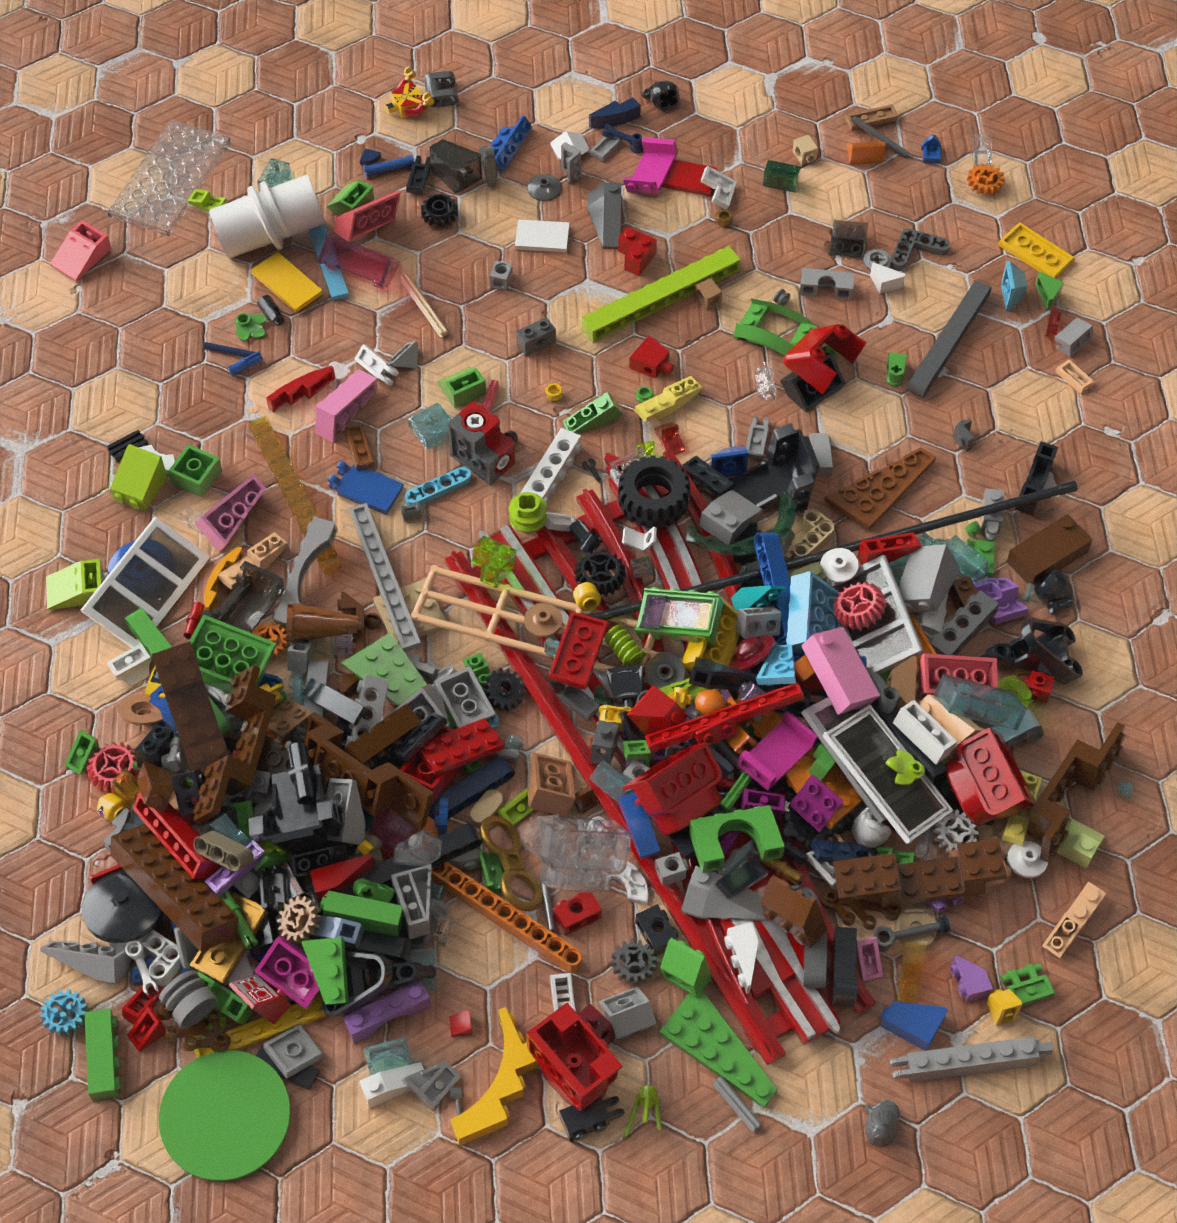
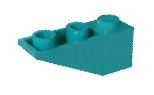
M771 585L745 587L736 592L731 597V600L737 611L738 609L767 607L786 590V587Z

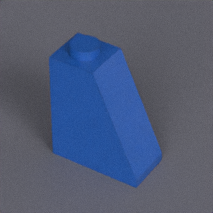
M893 1001L889 1008H884L880 1016L883 1019L881 1027L927 1051L945 1019L948 1009L940 1006Z

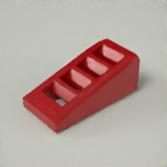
M157 985V992L153 986H150L148 990L155 994L154 996L151 994L147 996L142 986L123 1006L122 1017L135 1025L147 1006H151L152 1009L155 1007L164 988Z

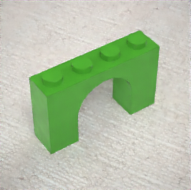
M770 805L757 806L747 810H736L726 814L718 813L714 816L690 820L689 834L702 873L723 868L724 855L718 837L728 831H742L750 835L757 845L762 861L778 859L783 856L785 846Z

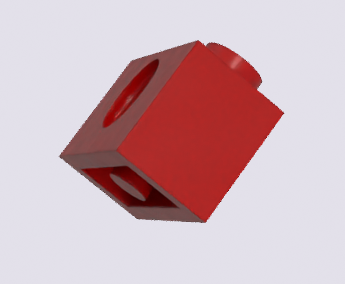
M591 890L581 891L574 898L567 901L562 900L553 907L554 917L565 936L602 918V909ZM580 909L581 912L573 913L572 910Z

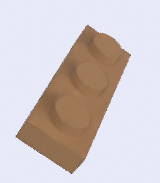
M893 104L846 114L845 118L850 130L853 131L862 129L851 122L854 115L868 125L875 126L897 121L898 114Z

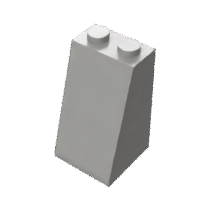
M946 544L921 546L919 549L909 553L899 585V590L908 613L937 611L960 572L961 568Z

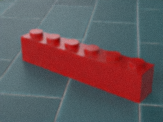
M139 792L133 810L193 879H208L218 870L220 864L196 852L194 839L199 836L169 803L163 813L145 805L141 792Z

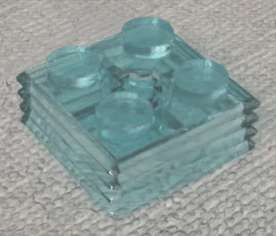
M436 403L409 417L408 424L423 445L429 449L449 438L447 423L451 418L442 406Z

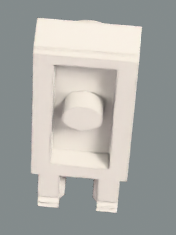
M363 344L355 357V360L371 374L390 386L394 382L391 378L384 375L386 371L394 376L399 374L398 370L390 366V363L368 345Z

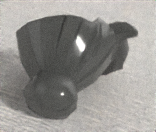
M889 1100L879 1102L873 1107L867 1104L865 1108L868 1113L865 1123L867 1140L870 1144L878 1147L887 1146L898 1133L899 1107Z

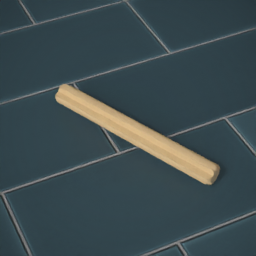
M407 273L401 275L400 281L441 338L447 336V328Z

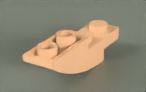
M275 532L248 549L247 556L221 572L218 579L231 590L241 583L246 586L276 560L286 548L288 542Z
M1088 881L1042 947L1060 959L1089 921L1106 893Z

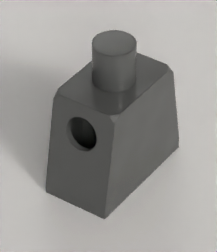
M599 720L592 742L591 764L610 768L620 736L618 724ZM601 749H604L606 753H600Z

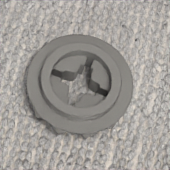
M874 249L865 254L863 263H865V268H870V271L872 263H876V258L879 261V265L890 268L891 257L887 252Z

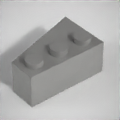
M431 864L391 875L392 889L395 890L394 895L397 904L403 906V921L409 939L430 934Z

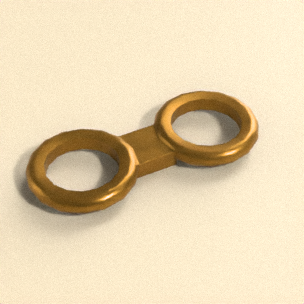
M486 817L481 822L479 832L484 845L493 854L499 856L505 872L502 874L500 881L503 895L512 906L521 911L530 912L537 910L542 904L543 894L537 880L530 873L524 871L526 868L519 853L522 842L517 829L502 817ZM496 825L503 828L512 839V848L504 849L498 846L490 837L489 826ZM510 878H520L530 886L534 896L532 902L522 901L513 893L510 888Z

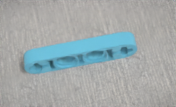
M459 467L408 490L405 494L406 505H412L419 501L421 506L469 484L471 481L470 470L466 467ZM450 481L451 485L446 487L442 485V482ZM428 488H433L435 492L432 494H427L425 490Z

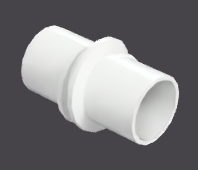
M308 174L271 188L263 181L260 183V192L249 186L247 187L248 196L209 210L215 230L228 259L260 247H265L271 243L280 250L283 248V239L326 224Z

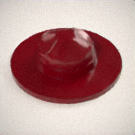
M763 635L758 638L749 637L741 641L729 666L744 671L754 667L772 651L775 646L774 637L772 635Z

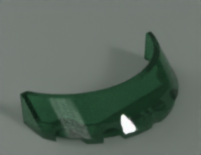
M783 490L781 493L779 516L775 527L762 532L777 533L780 542L789 534L795 520L796 505L786 490ZM693 526L688 527L686 541L701 549L730 555L757 554L754 545L755 536L726 545L714 536L703 537L699 535Z

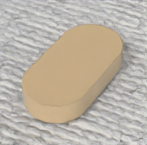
M486 791L470 812L471 820L474 824L480 826L486 817L494 816L503 803L502 795L499 791Z

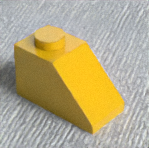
M998 989L991 992L986 1002L995 1025L1016 1020L1022 1007L1021 1000L1010 989L1004 991Z

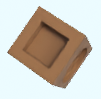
M709 278L696 285L695 297L708 310L721 303L722 291Z

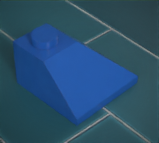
M732 446L722 449L711 455L710 466L725 477L738 476L747 471L748 450L744 446Z

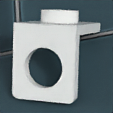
M625 527L622 543L645 552L655 544L657 528L653 527L646 534H642Z

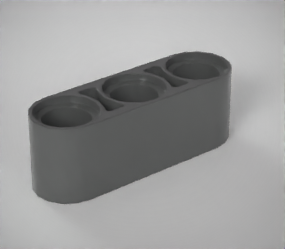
M827 931L811 948L804 943L803 987L825 988Z

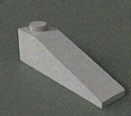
M51 941L41 947V952L95 980L105 981L106 984H115L118 980L125 977L132 961L125 952L127 943H110V946H98V942L79 945L77 941Z

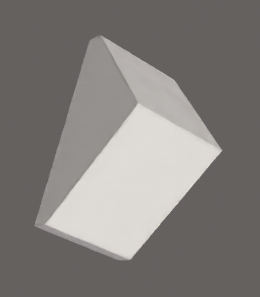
M874 262L872 263L870 277L879 294L903 287L906 274Z

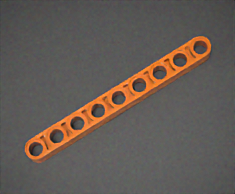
M445 862L432 868L433 882L566 972L576 973L581 969L582 955L577 948L450 863ZM437 869H442V870H444V871L441 872V873H436V872H435ZM453 880L460 881L458 884L451 883ZM470 891H475V892H477V893L474 894V895H468V894H467V893L470 892ZM486 902L493 903L491 906H485L484 904ZM503 913L509 914V916L506 918H503L500 915ZM520 924H524L527 926L523 929L517 928V926ZM540 935L543 939L535 940L534 937ZM552 947L560 948V950L557 952L551 951L550 949ZM570 958H575L577 961L575 963H569L567 960Z

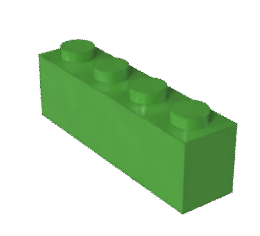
M111 1009L85 1012L88 1094L92 1101L119 1097L118 1089L122 1088L121 1077L117 1076V1069L121 1067L119 1055L116 1056V1049L119 1048L118 1035L115 1036V1028H118L117 1015H113Z

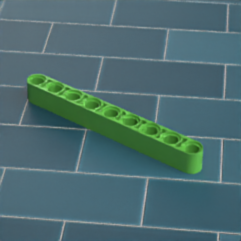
M142 608L124 618L131 631L150 656L153 653L171 648V645ZM209 697L223 737L233 729Z

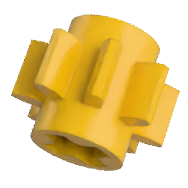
M674 687V692H669L668 696L682 710H686L687 705L692 704L693 696L689 695L688 689Z

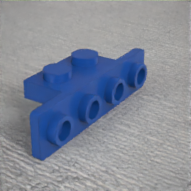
M521 116L515 126L500 129L499 134L492 141L490 147L493 146L494 154L496 155L495 164L500 172L505 171L532 130V126L526 116Z

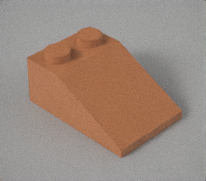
M533 752L528 788L529 808L567 817L575 801L571 761Z

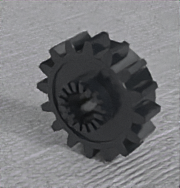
M444 194L429 196L427 200L423 201L424 205H421V217L424 218L425 223L429 221V226L435 224L436 228L439 225L444 228L446 223L451 225V221L455 222L456 217H458V204H455V199H451L450 196Z
M499 668L497 672L493 670L490 676L486 677V682L482 687L486 689L484 693L492 704V708L497 707L499 711L502 709L509 711L511 707L515 709L524 700L522 697L525 696L526 692L523 689L526 686L520 683L523 678H517L516 671L511 674L509 668L505 672H503L502 668ZM501 687L505 688L507 693L503 692Z

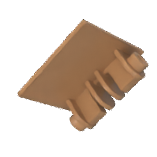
M289 697L272 710L268 728L278 734L277 739H280L281 743L283 741L286 742L297 726L303 728L308 724L309 715L312 712Z

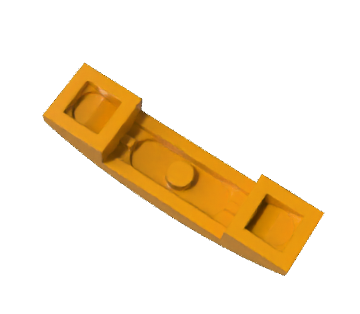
M241 547L235 548L223 557L208 579L204 594V604L207 616L212 617L219 604L217 592L222 585V582L218 579L219 574L244 558Z

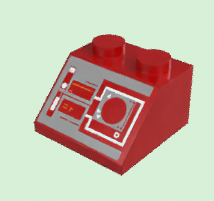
M258 974L233 981L229 984L254 1011L273 1024L291 1006L285 999L287 997L285 993L280 989H275L271 983Z

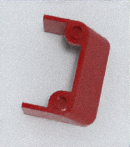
M843 324L811 329L783 358V363L786 367L822 394H824L837 372L823 363L826 355L820 347L824 343L853 364L867 344Z

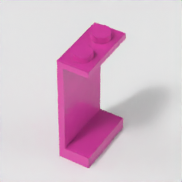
M644 137L642 145L645 152L632 178L624 177L623 181L627 192L658 195L678 154L675 140Z
M786 711L782 721L750 752L745 750L740 755L737 765L768 791L814 747L818 736L811 728H807L795 715Z

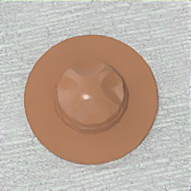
M145 694L129 696L123 699L117 706L118 716L130 724L149 726L163 721L160 710L149 702L151 698L145 697Z

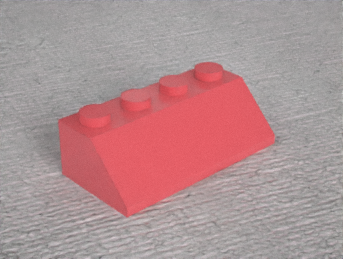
M398 190L337 216L334 232L349 242L395 221L401 192Z
M924 653L922 654L919 672L916 676V682H918L916 697L925 698L929 694L941 696L944 699L990 701L998 698L997 658Z

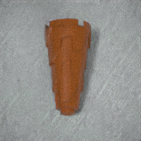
M288 602L286 641L293 642L357 634V631H361L362 619H358L357 615Z

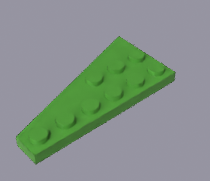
M388 633L341 663V666L349 669L360 680H363L365 675L388 679L385 698L398 707L421 687L427 685L391 633ZM446 712L448 723L445 726L453 730L456 729L452 719Z

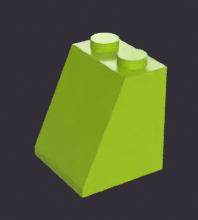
M129 444L110 487L113 499L119 503H126L134 509L146 511L167 479L162 456Z

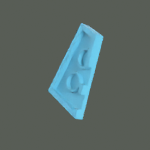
M792 645L774 646L756 677L758 685L796 684Z

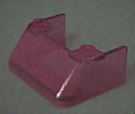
M326 236L317 263L326 264L325 268L333 271L336 268L366 278L374 283L373 286L384 289V287L389 286L398 269L400 260L351 241L348 242L340 237Z

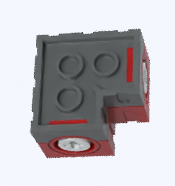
M472 401L447 423L450 456L490 486L515 464L514 440L501 432L499 418L486 411L482 405Z

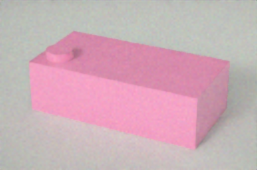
M844 627L813 634L802 645L808 660L838 715L865 708L880 696Z

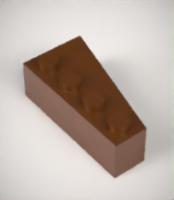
M406 703L387 716L384 723L381 721L370 729L369 734L364 732L354 742L348 743L344 751L370 768L373 765L372 761L376 758L378 760L384 758L388 754L387 750L391 747L395 749L403 741L404 737L412 733L420 725L421 721Z

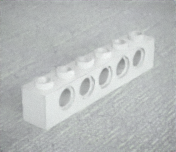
M561 428L521 493L532 492L538 494L545 501L547 507L551 494H555L558 487L557 484L564 479L567 468L572 466L576 453L579 454L582 449L581 435Z

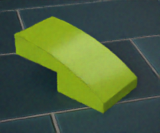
M195 189L187 200L189 204L207 212L228 203L226 198L211 196L209 191Z

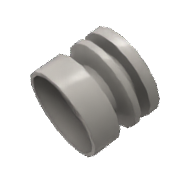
M189 970L177 976L162 990L159 996V1000L166 1006V1009L173 1011V1018L181 1028L190 1027L202 1020L218 1002V998L211 989L203 987L204 981L199 978V974L195 970Z

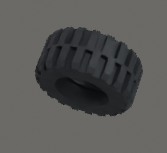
M651 455L650 458L645 456L641 457L639 461L634 460L630 463V466L628 465L624 468L618 483V503L622 513L625 516L627 515L628 520L631 522L635 521L636 525L641 527L645 525L647 528L657 527L658 529L663 528V525L670 526L674 524V520L676 522L679 521L682 515L686 513L690 499V482L688 474L684 472V468L681 465L677 466V462L672 459L669 461L667 457L661 456V458H658L656 455ZM648 485H659L666 488L670 494L661 499H649L642 496L638 491Z

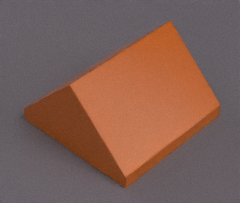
M886 142L846 143L850 164L878 163L884 160Z

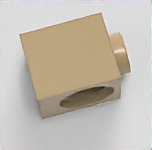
M809 135L794 139L793 153L801 165L817 159L818 148Z

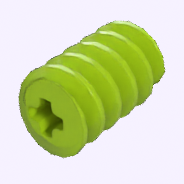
M622 624L612 627L606 633L604 641L613 650L614 654L618 656L619 660L623 661V665L632 666L642 661L646 656V652L641 651L642 647L640 645L636 646L637 641L632 640L631 634H627L628 630L626 628L622 629Z

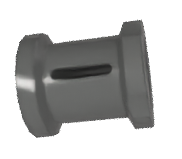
M419 501L412 505H400L403 521L414 517L422 518Z

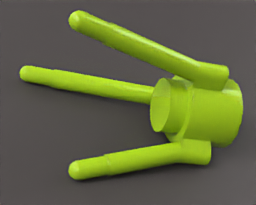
M641 1086L639 1094L635 1095V1103L624 1137H628L639 1103L641 1107H644V1123L648 1121L649 1108H652L654 1105L657 1129L659 1131L662 1129L659 1097L656 1096L657 1089L655 1087Z

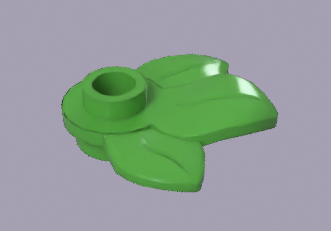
M240 313L235 319L238 338L242 341H247L250 336L257 339L263 337L265 331L262 324L266 322L267 318L260 314L250 316L247 313Z

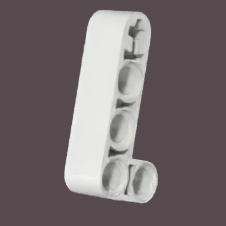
M152 930L144 937L137 939V941L143 946L144 952L155 959L149 967L151 979L157 985L165 986L181 968L178 947ZM156 944H161L159 948L153 949V946ZM172 955H178L173 960L169 959ZM164 971L163 975L155 976L158 972Z

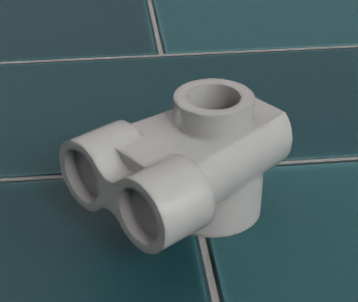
M175 737L171 740L170 752L161 758L164 769L172 770L173 772L179 771L187 759L180 738Z

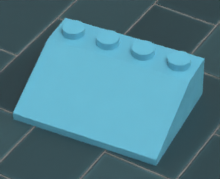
M811 571L791 576L786 643L787 645H792L793 651L802 656L805 655L802 645L813 634L842 627L835 617L833 609L834 598L838 597L839 591Z

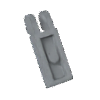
M754 415L753 422L750 425L746 449L748 450V458L762 460L769 429V417L765 416L762 426L757 425L759 418L758 415Z

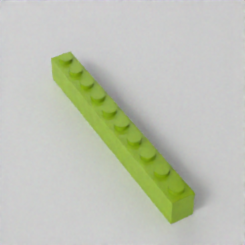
M730 246L720 249L716 253L705 256L703 259L691 263L685 268L676 270L674 273L662 277L654 283L647 284L643 288L633 291L623 298L616 299L614 302L602 306L594 312L587 313L581 317L582 330L593 343L695 293L696 285L701 281L711 278L716 283L739 272L741 259Z

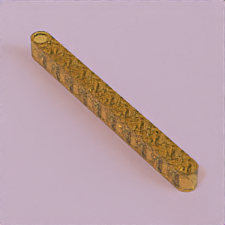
M267 416L249 421L251 432L304 537H306L308 523L312 522L313 517L318 516ZM333 545L316 558L323 575L342 568Z

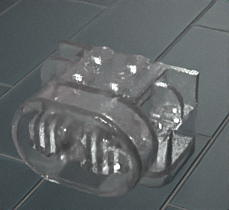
M538 816V821L543 825L542 834L538 836L537 840L540 843L539 856L542 859L540 881L544 885L562 891L605 892L612 886L613 875L620 874L626 869L632 835L615 820Z

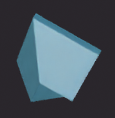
M1010 261L1006 262L1001 282L1006 311H1010L1024 298L1027 288L1025 272Z

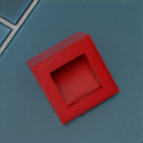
M470 1010L449 1016L451 1037L472 1035Z

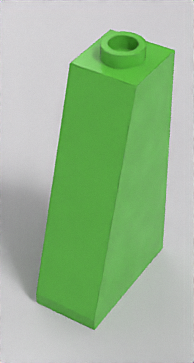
M328 891L326 898H322L320 910H323V916L337 917L361 923L364 930L393 936L400 935L403 923L402 905Z

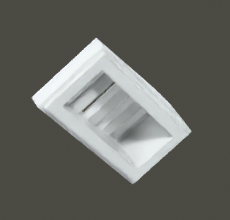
M571 973L550 975L554 1012L565 1003H568L576 1012ZM567 981V985L564 986H556L555 984L557 982ZM568 990V993L557 994L556 991ZM569 998V1002L558 1003L557 999Z

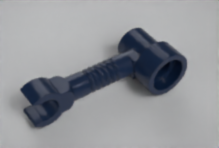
M605 124V130L602 129L604 137H616L629 142L630 150L633 153H641L643 151L642 135L640 133H635L632 136L615 130L611 125Z

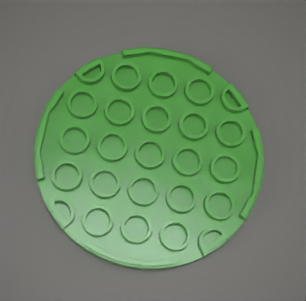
M235 1050L212 1052L187 1064L175 1075L168 1085L159 1110L161 1139L171 1158L187 1173L213 1182L238 1180L263 1168L281 1148L290 1125V1099L278 1073L261 1058Z

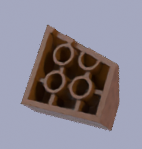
M774 875L770 878L760 903L764 911L762 914L770 922L774 920L778 923L779 928L783 932H790L794 935L793 937L801 945L805 943L811 948L827 931L817 899L812 896L808 899L805 893L799 889L795 892L790 884Z

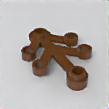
M833 889L823 891L820 897L822 905L827 909H834L842 918L844 925L852 926L855 923L856 914L867 930L875 928L876 919L871 915H867L863 909L882 912L885 918L891 921L897 920L901 912L900 906L882 908L881 903L865 901V899L839 902L838 891ZM842 905L849 906L854 913L847 912Z
M160 1003L156 1012L161 1020L173 1018V1011H168L165 1009L166 1006ZM213 1008L207 1015L213 1032L206 1028L203 1018L188 1028L179 1029L177 1026L170 1025L165 1033V1037L168 1040L186 1037L183 1044L186 1051L211 1047L214 1052H223L231 1044L230 1037L222 1032L219 1021L221 1012L217 1008ZM193 1036H202L206 1039L197 1040Z

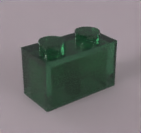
M768 160L764 170L763 186L796 193L801 166Z

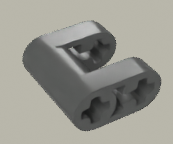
M434 72L424 76L425 90L434 99V104L431 107L450 106L458 102V93L455 89L440 90L441 88L454 86L456 81L453 72Z

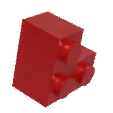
M626 227L618 238V252L625 254L624 270L640 276L657 253V240Z

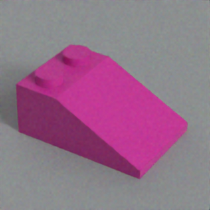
M281 935L276 938L254 971L305 1009L320 990L303 946L296 941L291 942Z

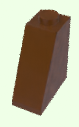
M146 761L143 762L137 777L144 804L164 813L175 795L171 778L175 773Z

